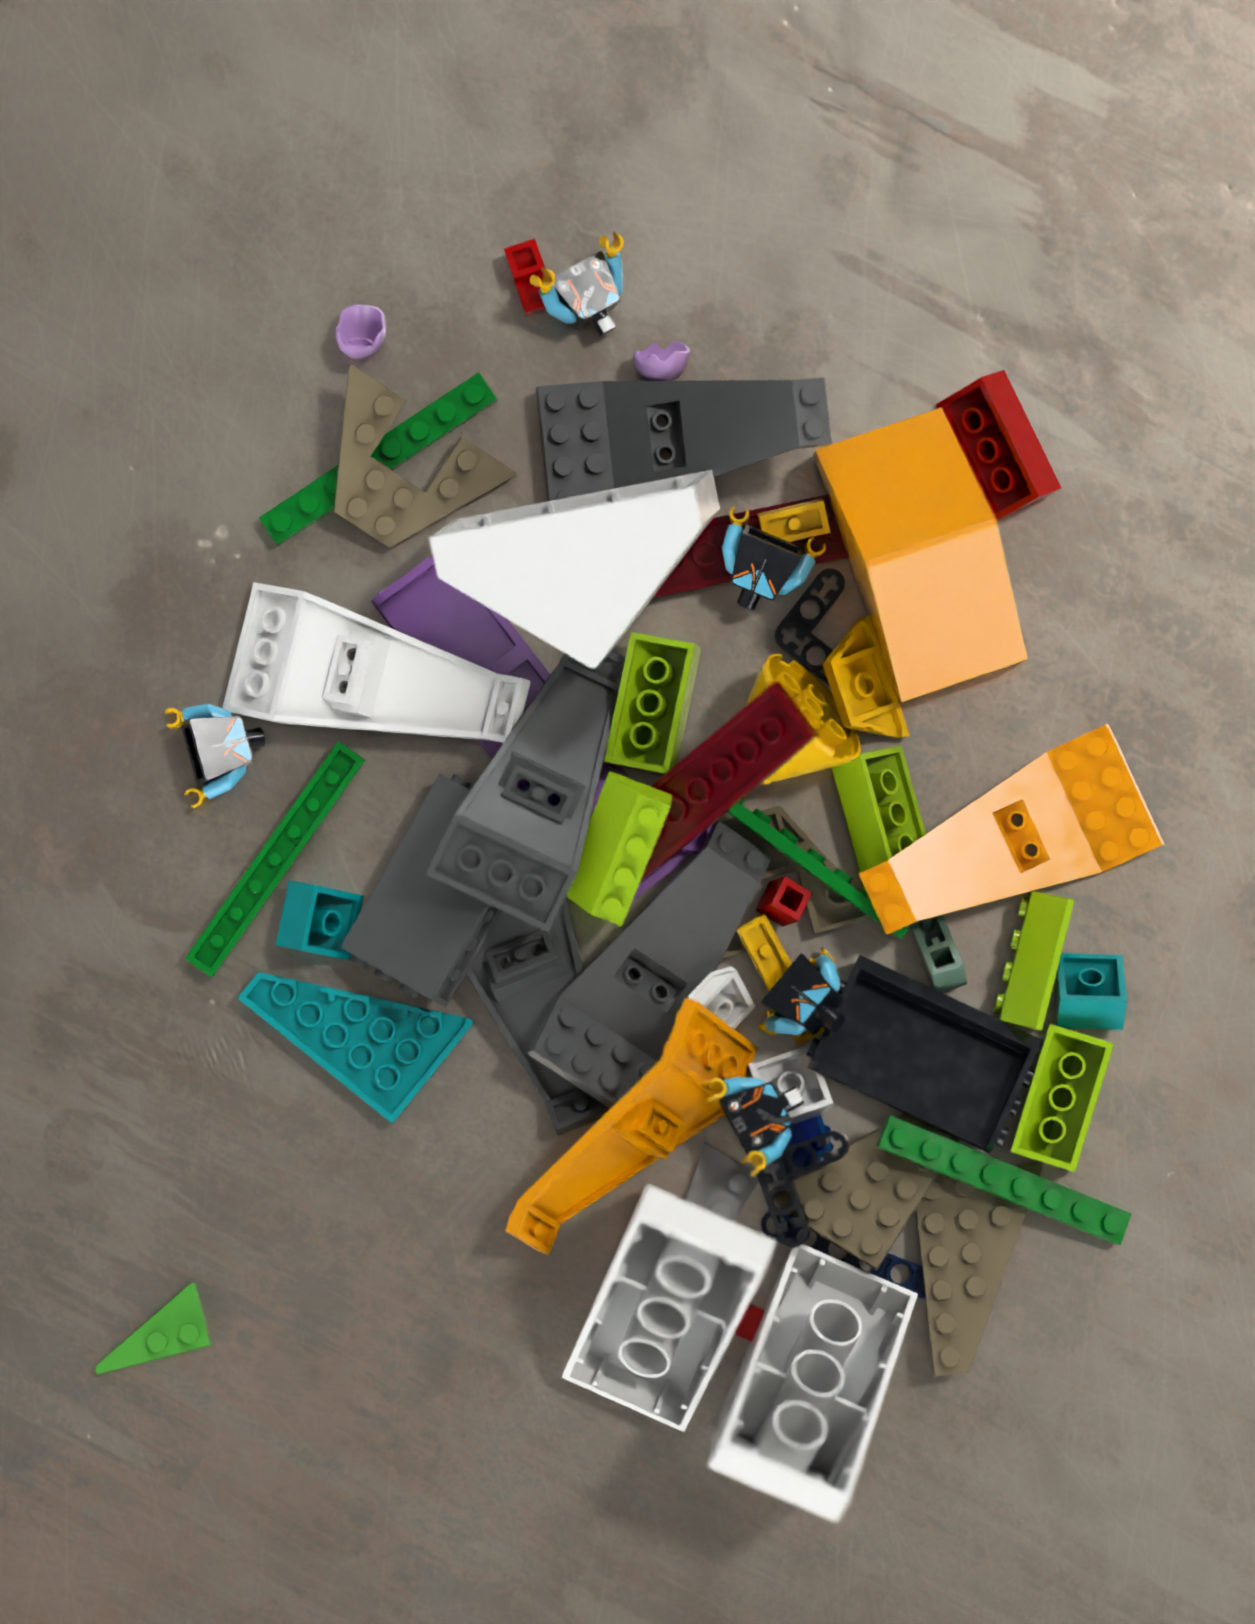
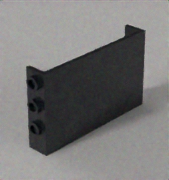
M859 955L848 980H840L841 985L838 993L842 996L843 1002L836 1010L845 1016V1021L841 1028L835 1032L830 1031L824 1025L822 1026L825 1030L821 1039L819 1040L814 1037L806 1053V1056L811 1058L807 1068L988 1153L993 1150L995 1145L1001 1147L1009 1131V1128L1004 1126L1009 1115L1015 1117L1022 1102V1099L1017 1097L1022 1086L1028 1087L1035 1073V1069L1030 1066L1042 1039Z

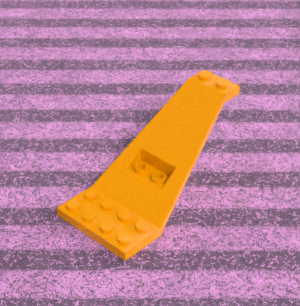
M1106 724L1047 751L889 860L859 873V876L885 933L888 935L916 921L1105 872L1164 845V842L1109 724ZM1016 813L1023 817L1024 821L1021 826L1013 822V816ZM1029 844H1034L1037 847L1038 851L1035 856L1028 854L1027 846Z
M685 998L681 1009L676 1015V1022L669 1040L664 1045L661 1060L517 1200L514 1210L509 1216L505 1231L536 1251L549 1255L562 1223L658 1159L667 1160L669 1153H673L676 1147L723 1117L725 1114L719 1104V1099L713 1102L707 1101L708 1097L715 1094L714 1090L709 1086L703 1088V1084L714 1078L721 1080L734 1077L747 1078L750 1070L748 1064L753 1062L758 1047L698 1001Z

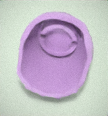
M357 304L345 307L340 313L335 333L339 349L349 357L357 359L368 358L376 354L382 347L386 335L384 313L379 308L370 305Z
M674 341L666 349H661L657 344H651L642 352L635 351L634 365L639 374L647 381H674L679 378L686 368L690 348L678 341Z

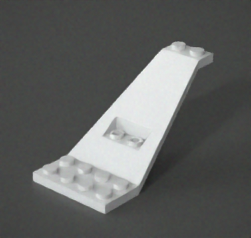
M254 582L222 709L228 710L232 714L281 724L489 740L503 743L523 715L531 681L498 674L308 592Z

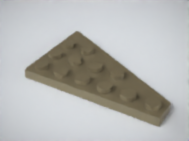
M905 1113L898 1117L900 1120L958 1143L960 1140ZM883 1127L851 1145L849 1152L842 1159L810 1170L793 1180L808 1219L810 1230L876 1271L939 1174L876 1148ZM781 1190L775 1194L774 1203L780 1209H788L791 1206L792 1197L787 1191ZM794 1210L787 1216L792 1218L793 1216H798V1213Z
M1042 1162L1013 1165L1038 1176L1042 1172ZM940 1173L915 1210L934 1377L969 1373L1028 1210Z

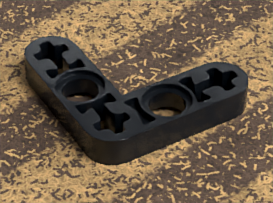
M830 568L821 571L778 625L774 638L781 650L828 686L827 677L820 672L824 669L823 665L816 666L810 664L807 661L806 653L812 647H819L824 651L826 660L833 651V649L811 633L845 588L844 576L840 571ZM834 576L837 578L836 586L839 589L837 591L830 589L826 593L824 599L829 600V603L825 605L819 597L810 594V592L815 589L819 594L824 587V582L821 579L823 577L830 579ZM813 601L818 605L819 614L816 618L806 619L801 615L800 607L804 602ZM791 628L796 629L795 637L802 643L805 637L811 640L804 646L800 656L794 652L799 648L797 644L792 641L788 642V644L782 642L784 635L781 631L783 629L787 631L791 630Z
M828 1131L786 1146L782 1155L774 1160L772 1164H779L780 1169L775 1171L777 1180L780 1181L785 1178L787 1184L778 1185L770 1190L768 1184L774 1183L772 1174H765L763 1169L757 1174L778 1236L786 1246L792 1248L801 1246L809 1239L811 1233L808 1219L792 1177L845 1157L849 1152L850 1143L847 1136L841 1131ZM831 1136L834 1141L840 1140L842 1142V1146L838 1148V1155H835L833 1150L820 1154L824 1161L819 1162L818 1151L812 1142L817 1141L818 1148L830 1143L829 1137ZM801 1147L808 1149L812 1157L809 1165L804 1167L796 1164L793 1157L796 1149ZM778 1191H787L791 1195L792 1203L788 1209L783 1210L775 1205L774 1196ZM794 1210L797 1211L798 1216H793L792 1221L795 1227L801 1226L803 1232L799 1234L798 1241H796L794 1236H787L786 1231L791 1228L789 1220L786 1219L781 1222L779 1216L788 1215Z

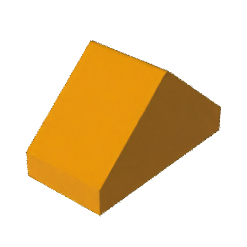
M942 408L815 450L813 456L826 494H828L831 508L835 514L846 551L848 552L849 561L867 614L871 616L899 704L1027 660L997 522Z

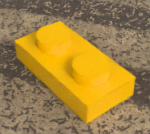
M822 498L758 513L762 531L788 542L830 533Z

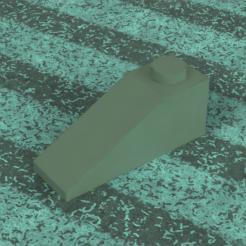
M943 915L910 924V929L933 989L944 993L966 985L964 965Z

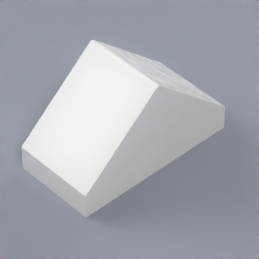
M712 470L459 518L430 536L429 539L438 578L586 666L595 668L621 641L719 511L720 506Z
M650 1185L645 1186L561 1378L684 1432L765 1272L776 1241Z
M804 1244L799 1247H791L763 1309L764 1314L754 1338L748 1344L714 1424L708 1467L837 1522L850 1500L918 1294Z

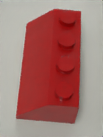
M1005 370L983 376L935 404L937 409L942 408L996 521L1028 507L1062 488Z

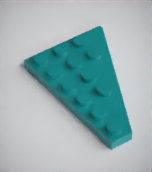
M261 972L254 976L237 997L392 1124L475 1023L466 1017Z

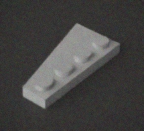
M704 1142L686 1202L734 1222L759 1181L757 1175H750L752 1171Z

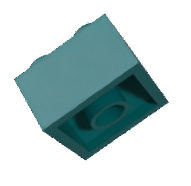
M289 880L275 945L348 960L351 953L342 949L341 945L361 912L364 896Z
M1061 953L1055 976L1054 1006L1056 1026L1076 1029L1123 1030L1127 1007L1123 955Z

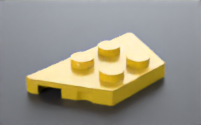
M867 615L858 618L822 664L843 728L895 739L908 737L910 734L871 616Z

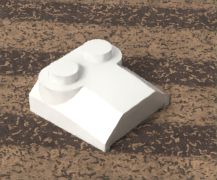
M733 967L711 972L688 996L689 999L698 1001L733 1029L755 1008L738 972Z
M811 1043L767 1060L748 1064L752 1077L759 1078L765 1083L771 1082L778 1095L794 1086L798 1089L804 1104L788 1112L793 1124L821 1115L834 1107L824 1076L807 1068L811 1058L806 1056V1053Z

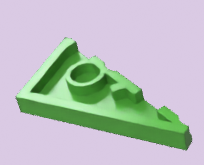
M196 1282L190 1283L95 1366L96 1374L211 1345Z

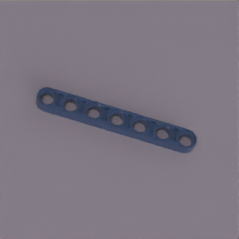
M768 1211L761 1219V1229L768 1238L782 1243L778 1234H772L767 1230L766 1222L771 1217L770 1211ZM781 1216L784 1220L788 1219L791 1226L786 1231L787 1236H794L796 1241H798L797 1235L802 1227H795L792 1218L789 1216ZM816 1234V1241L809 1247L831 1256L828 1251L831 1242ZM849 1253L839 1258L843 1262L862 1269L859 1263L860 1260ZM888 1253L877 1271H866L918 1294L917 1297L926 1300L925 1293L922 1290L923 1273L921 1265ZM897 1264H904L909 1269V1278L904 1283H896L891 1278V1270Z

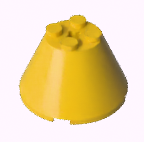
M771 654L764 660L745 706L774 682H780L819 736L763 782L765 785H769L772 781L778 782L849 763L855 760L861 753L858 734L856 730L850 732L848 728H843L833 695L812 673L793 660L789 664L782 661V654Z

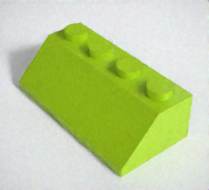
M630 633L604 762L661 776L678 764L701 654V648L698 645L642 633Z
M902 745L862 753L852 762L832 767L860 873L889 860L926 835Z
M609 771L589 821L578 872L566 897L589 914L622 926L670 809L672 795Z
M1035 891L1029 892L1028 897L1022 896L1017 916L1022 917L1020 929L1013 930L1009 948L1014 949L1012 961L1005 962L1001 980L1006 981L1003 994H997L993 1012L998 1014L997 1019L1031 1030H1042L1075 900Z
M1049 1024L1010 1152L1069 1171H1076L1114 1043Z

